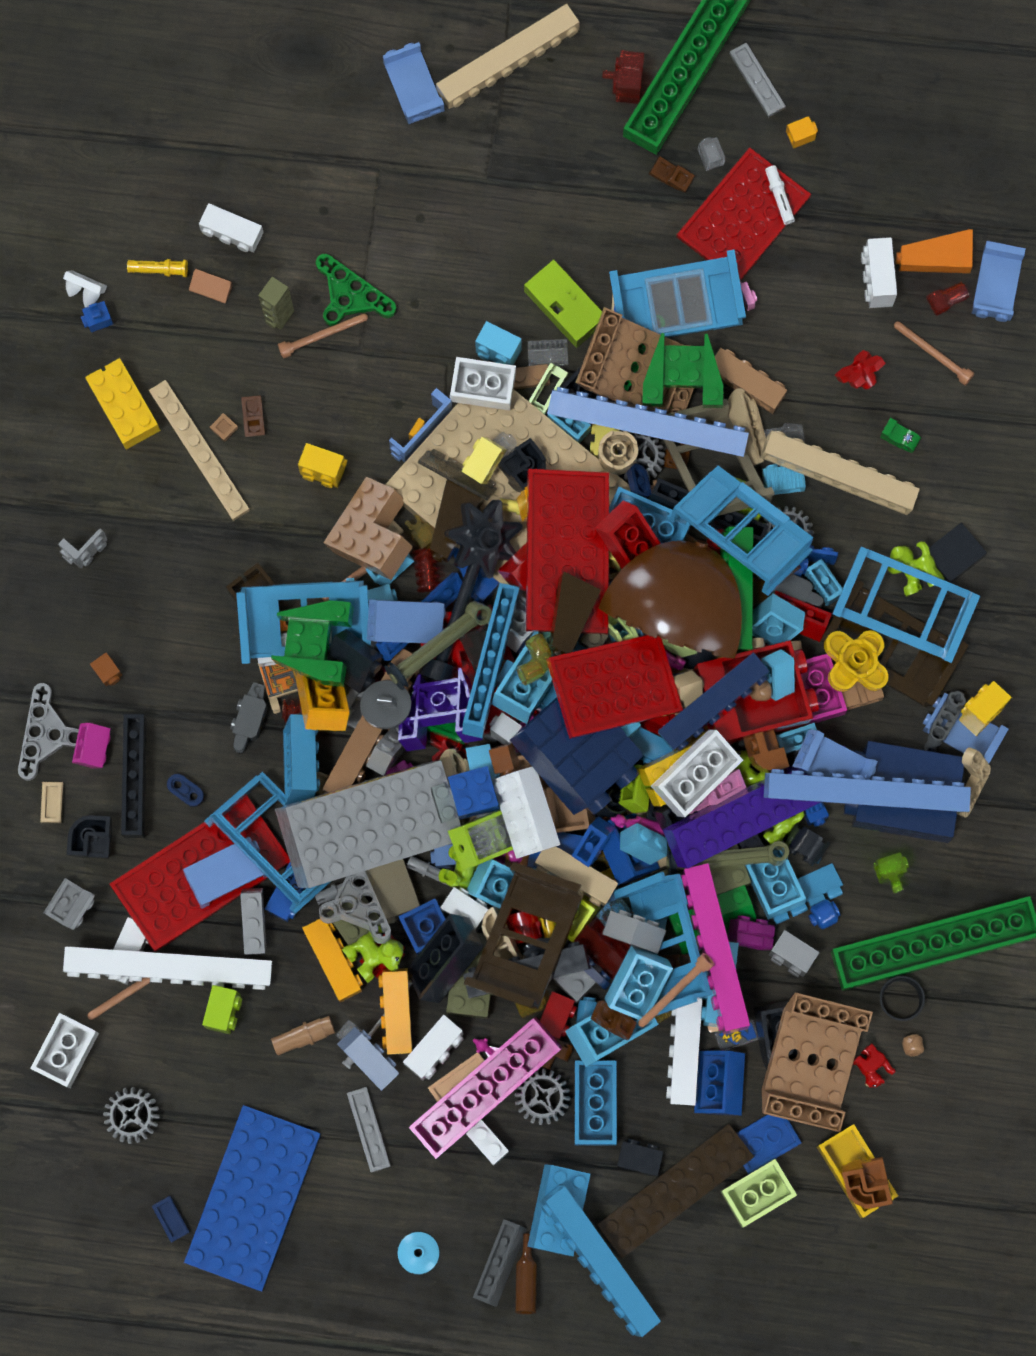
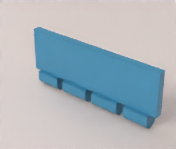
M833 863L797 879L806 897V902L809 903L810 907L825 900L823 894H827L829 900L843 894L840 888L843 884ZM806 904L790 910V913L794 917L808 909ZM785 912L773 919L777 925L790 918L788 913Z

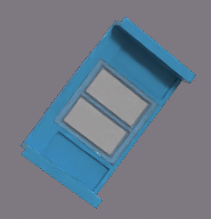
M735 250L727 251V257L633 274L618 276L617 270L609 272L616 312L621 314L622 318L660 335L665 333V337L743 325L742 319L746 318Z

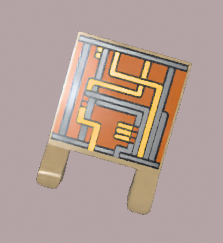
M278 664L259 666L273 713H279L281 709L277 698L298 692L296 683L297 672Z

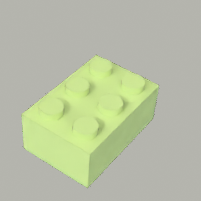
M776 1159L721 1191L742 1228L797 1196Z

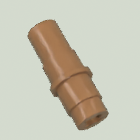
M330 1016L309 1023L303 1022V1025L273 1037L271 1040L277 1055H281L309 1044L312 1046L315 1044L314 1042L327 1038V1036L336 1032Z

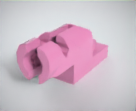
M734 769L689 814L700 811L709 805H717L745 789L746 785L740 770Z

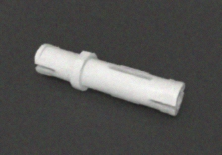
M775 165L765 169L770 183L769 189L773 191L784 225L793 223L795 219L784 190L785 184L781 181L777 167Z

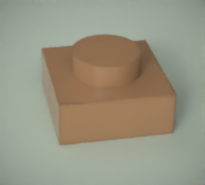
M223 413L210 426V429L225 442L238 429V426Z

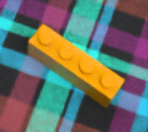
M318 919L303 927L302 929L339 1002L362 992L360 986L363 983L358 974L353 975L351 968L354 965L348 957H344L341 951L344 946L340 938L335 939L332 933L336 931L333 924H327Z
M401 968L395 971L384 969L382 975H379V988H383L384 996H380V1008H384L385 1016H381L382 1029L386 1028V1036L382 1037L383 1049H387V1054L411 1053L412 1035L408 968Z

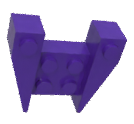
M458 668V678L429 683L425 681L421 674H418L413 685L414 691L411 696L410 714L399 725L398 741L406 751L426 749L427 727L456 722L455 732L464 743L483 740V738L462 734L463 720L472 690L471 681L462 668Z

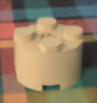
M610 431L603 436L599 443L598 459L604 470L612 474L621 475L627 473V470L636 464L638 444L633 435L627 431ZM615 450H617V452H618L619 450L622 451V454H621V455H619V454L616 455V454H614V453H615Z

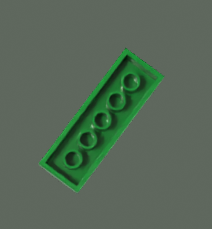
M728 527L720 532V534L725 537L735 527ZM744 527L731 540L732 543L747 554L753 549V527ZM720 547V556L730 567L740 594L742 625L736 653L738 654L752 650L753 572Z

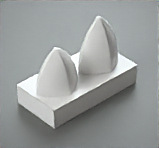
M72 270L66 271L63 278L66 280V290L69 297L76 295L82 287L84 288L83 303L85 308L95 303L100 294L105 293L107 288L106 285Z

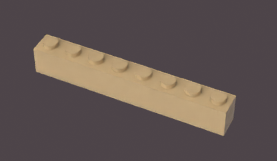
M565 4L436 83L438 94L449 109L460 106L468 97H475L480 93L481 89L486 86H493L499 78L509 76L517 67H524L529 63L530 59L535 56H542L548 48L556 47L566 37L570 38L577 34L579 30L578 19L570 7Z
M771 431L766 438L760 458L905 515H908L914 508L919 488L914 487L913 483L901 482L896 480V477L893 475L878 473V470L875 468H866L859 465L857 461L845 460L837 453L822 451L823 449L819 446L807 445L803 440L789 438L780 431Z

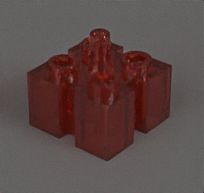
M621 50L620 57H616L615 72L603 71L602 78L613 79L612 94L616 95V102L639 104L644 53Z

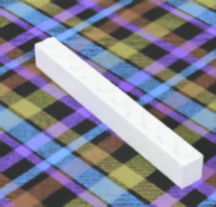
M65 947L63 972L67 973L68 977H79L80 974H88V978L100 979V975H109L108 979L121 980V976L129 977V981H142V978H150V982L162 983V979L171 980V984H183V981H191V985L203 986L204 982H212V985L224 987V983L232 984V988H245V985H253V989L265 990V986H270L272 961Z

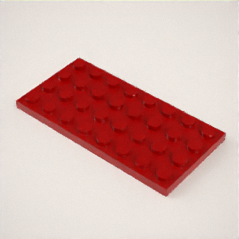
M528 469L526 631L551 632L560 575L566 572L601 590L581 633L608 634V614L600 610L599 605L608 589L609 549L595 527L609 514V473Z
M246 795L223 817L236 829L256 811V808ZM261 816L240 833L244 838L250 837L252 841L255 840L260 848L259 853L277 872L289 864V856ZM205 822L109 884L154 952L240 897L242 889H252L268 878L261 876L209 902V906L201 909L183 873V869L234 844L215 823L211 827Z

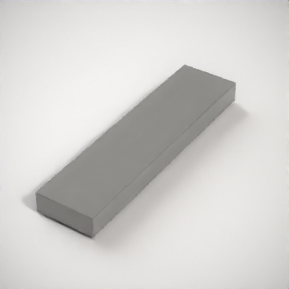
M744 43L730 51L731 58L768 118L786 108L785 104L748 44Z
M367 1087L348 1092L347 1096L370 1172L391 1167Z

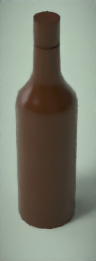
M523 1234V1252L516 1265L515 1313L524 1315L536 1313L537 1264L532 1257L531 1248L527 1247L530 1234Z

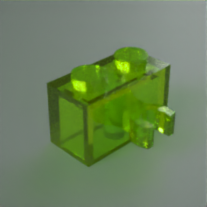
M901 852L878 859L873 866L879 883L883 884L890 881L893 893L902 891L903 888L899 878L903 877L907 873L906 868H909L906 857H902Z

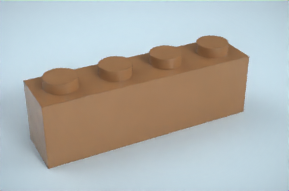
M720 348L715 355L722 382L734 390L738 388L743 389L750 399L754 398L757 405L774 414L786 396L787 389H785V386L779 381L774 382L769 379L765 372L752 368L748 361L739 360L732 351Z

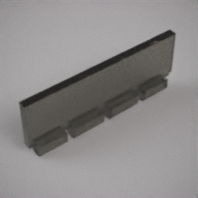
M435 449L431 452L427 450L418 460L420 465L486 501L497 490L495 487L496 482L489 480L487 484L477 482L462 472L463 464L450 457L446 461V455Z

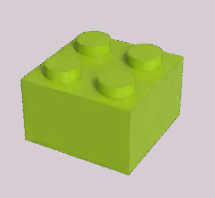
M212 985L202 1025L206 1029L230 1034L231 1030H235L237 1024L235 1013L236 1010H240L242 1005L240 994L236 990Z

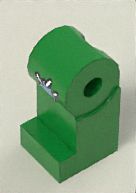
M891 417L880 436L881 439L910 453L914 452L921 439L917 433L901 426Z

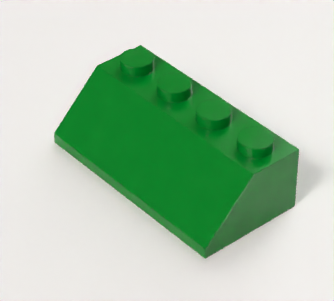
M745 885L717 895L727 937L730 920L738 919V916L750 917V921L756 922L757 918ZM688 910L689 916L691 918V915H693L692 910ZM676 913L668 916L667 918L675 937L683 935L679 914ZM697 929L693 930L695 938L698 935ZM686 941L678 943L682 955L689 953Z

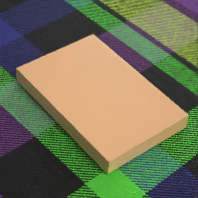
M476 1053L428 1087L437 1102L483 1063L484 1059L479 1053Z

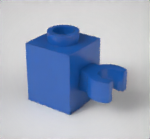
M104 301L93 303L89 307L82 309L84 316H81L85 328L89 327L91 333L113 325Z
M823 802L804 810V817L808 826L813 824L815 827L826 823L825 819L829 816Z

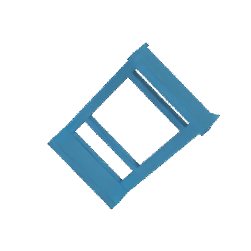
M860 547L832 614L952 663L980 595L865 547ZM865 557L882 563L860 614L845 608V604ZM888 566L941 588L920 638L867 617ZM947 591H950L965 599L943 648L926 641L944 597Z
M261 772L259 776L256 775L204 822L209 827L215 823L292 902L289 909L296 914L330 882L306 888L299 894L286 881L294 873L292 866L280 875L240 834L275 802L279 801L283 806H286L285 794ZM261 783L273 796L235 829L223 816Z

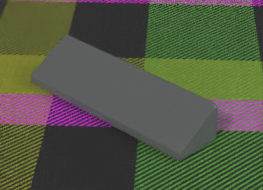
M505 1219L503 1220L473 1298L497 1307L523 1242V1234H526L527 1228Z

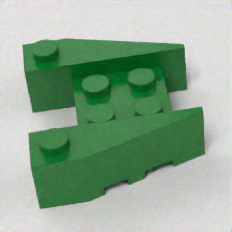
M661 333L643 382V405L663 407L664 387L703 388V408H723V382L708 334H705L704 346L665 345V333Z
M330 600L277 612V617L280 621H288L284 656L271 655L274 663L313 679L320 684L344 687L345 664L338 661H327L331 626L352 627L354 607L351 602Z

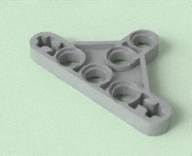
M45 683L37 684L32 692L18 766L19 776L26 781H31L37 776L39 763L63 746L75 748L76 743H71L69 737L72 733H78L79 731L76 728L66 727L50 705L52 690ZM42 688H45V691L48 692L47 695H43L42 699L43 702H46V705L35 703L36 700L40 702L41 697L37 692L41 691ZM37 707L44 709V715L40 718L35 717L33 714L34 709ZM32 727H39L41 733L37 737L30 736V729ZM52 730H59L60 738L51 740L49 737ZM30 746H34L37 749V753L33 757L26 755V750ZM24 759L35 761V764L30 762V769L33 772L29 773L28 776L23 772V769L28 767V763L24 762Z
M365 871L346 876L335 900L326 902L319 908V917L324 923L329 924L339 920L352 923L369 930L374 941L379 944H384L391 938L390 926ZM362 879L365 881V884L359 887L354 885V881ZM370 896L373 900L370 903H363L361 898ZM349 902L353 904V908L344 910L342 905ZM326 909H331L334 912L331 917H325L322 913ZM373 912L380 915L377 920H371L368 916ZM380 925V928L382 932L385 933V936H381V934H378L377 926Z

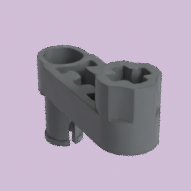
M956 691L949 694L927 737L928 741L924 746L925 751H928L930 748V752H936L938 746L946 740L966 703L962 692ZM944 718H945V719H947L948 721H947L946 725H945L944 728H943V727H941L940 725H941V723L943 722V720H944Z

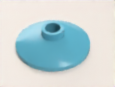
M414 1232L407 1235L401 1241L398 1247V1259L402 1267L408 1272L423 1274L433 1269L439 1259V1247L430 1235L423 1232ZM416 1249L422 1250L420 1257L414 1255Z

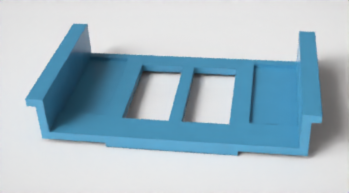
M717 466L673 508V511L666 518L672 523L679 517L683 518L765 581L762 592L767 596L813 550L810 548L813 540L810 534L791 521L790 517L745 483L738 481L720 466ZM737 497L753 510L724 537L711 527L709 523ZM760 514L775 527L747 554L732 543L731 540Z
M364 581L242 587L241 592L236 593L242 664L250 663L251 658L271 657V655L284 656L285 646H282L280 619L277 617V612H279L278 600L301 599V607L307 606V598L329 597V601L351 602L354 607L352 627L331 626L332 640L334 635L347 629L371 646V641L367 640L369 605L367 585H364Z
M664 872L613 891L615 899L629 897L633 915L646 918L645 923H647V920L655 922L673 914H679L684 934L662 942L659 951L686 941L691 963L672 970L656 1003L696 966L695 963L700 956L687 908L688 902L680 874L665 876ZM706 971L701 972L656 1016L698 1002V999L712 995Z

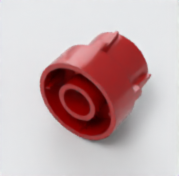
M522 911L509 915L506 924L510 931L534 939L542 937L540 927L542 924L539 917ZM515 940L516 944L523 943L521 941Z

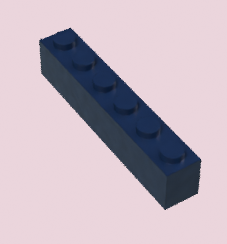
M753 652L659 729L658 734L673 752L677 749L679 751L683 750L689 745L688 740L693 736L698 738L705 732V726L709 723L711 725L715 724L721 718L720 714L725 710L727 712L731 711L737 705L736 701L739 698L745 699L753 692L751 689L756 684L761 686L769 679L767 677L769 670Z

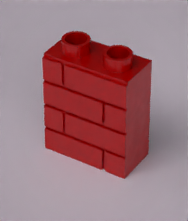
M791 640L738 653L735 659L723 657L699 663L694 667L692 671L703 680L704 688H702V693H704L753 652L762 661L763 657L781 649L791 655L795 662V692L776 701L772 698L766 701H756L750 695L745 699L741 697L736 701L737 705L731 711L727 712L725 710L720 714L721 718L715 724L711 725L709 723L707 725L708 730H717L731 745L743 742L744 738L751 737L755 733L771 731L778 733L807 725L813 719L812 713L819 711L818 699L813 688H804L801 674L808 671L807 661L802 649H793Z

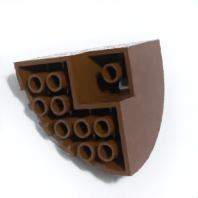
M670 541L642 552L631 560L613 579L599 605V609L614 619L619 617L626 621L625 625L642 630V633L654 638L658 636L669 640L668 643L676 646H686L697 652H701L704 649L712 652L714 656L735 659L742 625V609L738 586L726 561L717 552L708 547V543L705 541Z

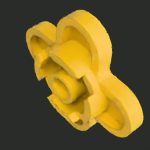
M835 631L825 639V652L836 662L828 673V681L833 689L840 692L848 691L856 682H859L868 690L877 691L888 682V672L878 661V656L884 649V640L880 634L875 631H865L857 639L853 640L846 633Z

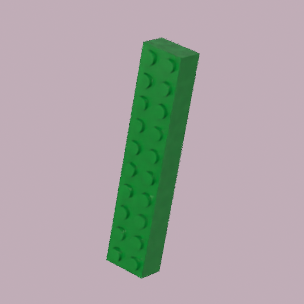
M702 0L623 128V137L655 155L658 154L751 0Z
M1029 896L832 949L831 955L841 990L856 988L1036 939V913Z

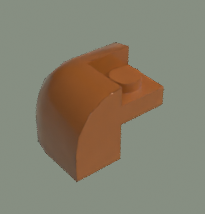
M774 731L755 733L751 737L743 739L748 758L753 767L758 771L771 773L772 769L786 770L790 767L784 747L779 748Z
M883 1157L864 1161L861 1158L849 1162L842 1167L847 1195L855 1204L864 1208H876L893 1204Z

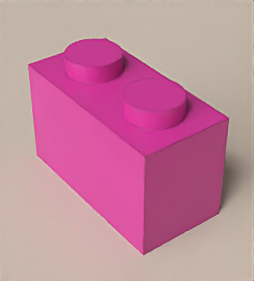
M81 723L72 763L93 769L102 768L106 761V748L111 738L110 728L92 723Z

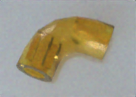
M543 634L534 635L525 643L531 654V659L529 662L517 667L518 677L525 686L543 677L549 669L546 659L552 657V653Z

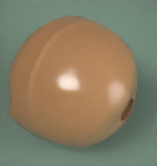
M768 681L761 686L756 684L751 689L753 692L750 696L756 701H766L772 696L771 685Z
M912 1034L903 1038L902 1046L906 1055L914 1057L924 1052L921 1036Z

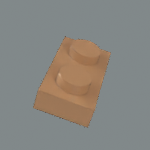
M548 364L516 368L513 389L537 387L548 368ZM548 379L547 383L545 384V386L550 385V380H549V379Z

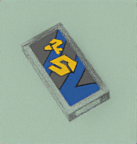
M750 1020V1026L745 1030L723 1035V1031L714 1033L720 1051H728L757 1041L758 1034L754 1021Z

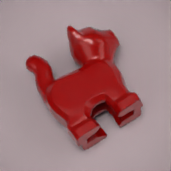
M872 1043L861 1052L863 1055H867L866 1059L859 1055L853 1061V1065L858 1066L861 1073L865 1076V1085L868 1088H877L885 1083L881 1075L876 1073V1070L883 1066L889 1074L893 1075L895 1073V1069L891 1067L885 1055L878 1051Z

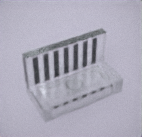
M567 339L528 341L529 366L544 364L549 366L550 363L556 366L568 365Z

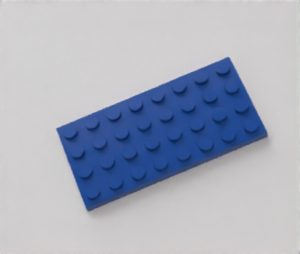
M243 1105L184 1263L262 1292L321 1134Z

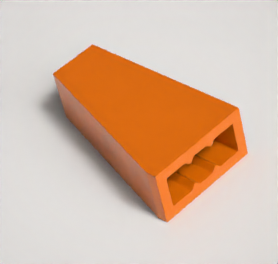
M969 229L901 246L900 252L896 253V264H899V271L970 273L972 269L973 230Z

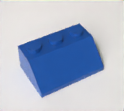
M633 813L624 817L626 819H635L637 815ZM607 821L615 827V830L604 846L603 852L618 885L633 881L660 869L657 862L649 865L620 850V832L627 829V827L620 828L613 821Z
M699 1051L694 1113L742 1116L745 1053Z

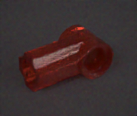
M960 282L943 291L942 289L934 291L926 299L934 314L940 315L949 310L951 306L967 299L969 295L965 285Z

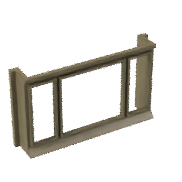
M727 399L723 400V408H703V405L676 412L687 415L686 418L694 420L695 417L704 418L706 423L709 424L714 423V421L726 423L725 427L733 429V425L728 417L730 404ZM664 440L690 492L696 485L680 453L701 447L687 444L676 447L673 441ZM745 450L744 457L737 456L749 480L743 483L753 488L755 492L771 503L774 491L772 487L764 488ZM736 497L717 516L750 507Z

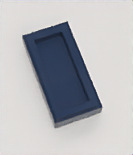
M171 1196L152 1205L171 1243L190 1233Z

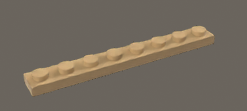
M164 380L149 390L150 394L231 519L234 521L249 512L250 509L167 381Z

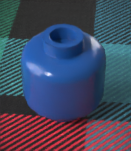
M825 899L812 905L810 908L811 914L808 915L813 926L817 925L820 929H826L838 922L840 912L834 901L830 902Z

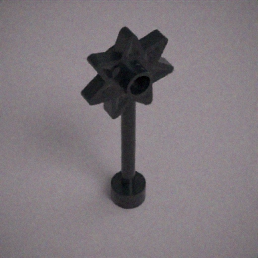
M492 500L482 512L470 503H462L463 525L444 532L445 537L460 545L454 566L457 568L468 566L447 627L465 614V609L469 603L479 571L482 577L490 579L494 575L498 559L508 561L516 553L509 541L523 528V525L520 522L503 521L502 502L500 500ZM454 643L438 654L436 659H432L425 664L420 674L437 681L453 679L457 667L449 665L448 661Z

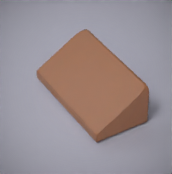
M195 269L189 291L226 304L233 285L228 280Z

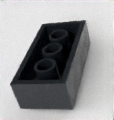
M449 914L408 967V975L420 1000L440 1003L483 949V945L469 917Z

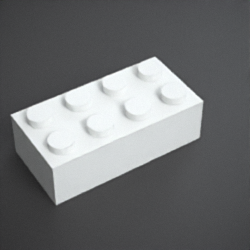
M708 730L651 787L678 817H686L743 759L717 730Z
M533 767L492 780L516 859L560 845L539 775Z

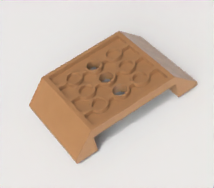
M604 307L576 383L585 390L599 396L608 397V400L615 403L616 400L628 402L627 406L643 405V382L661 335L622 318L621 314ZM665 337V345L691 346L680 344ZM641 343L646 347V351L643 354H640L638 351V346ZM633 362H637L639 365L636 373L631 370ZM627 380L632 384V388L629 391L624 389V383ZM664 387L663 407H647V410L655 411V408L667 410V414L685 410L694 388Z
M795 992L783 1009L762 1086V1113L840 1132L846 1113L841 1110V1105L862 1031L868 1032L873 1012ZM796 1049L798 1052L797 1057L790 1060L788 1057L790 1050ZM810 1054H816L817 1059L814 1064H808L807 1059ZM834 1058L835 1066L832 1069H828L826 1066L827 1061Z

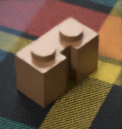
M856 682L848 691L842 692L847 710L879 702L884 698L882 688L877 691H871L859 682Z

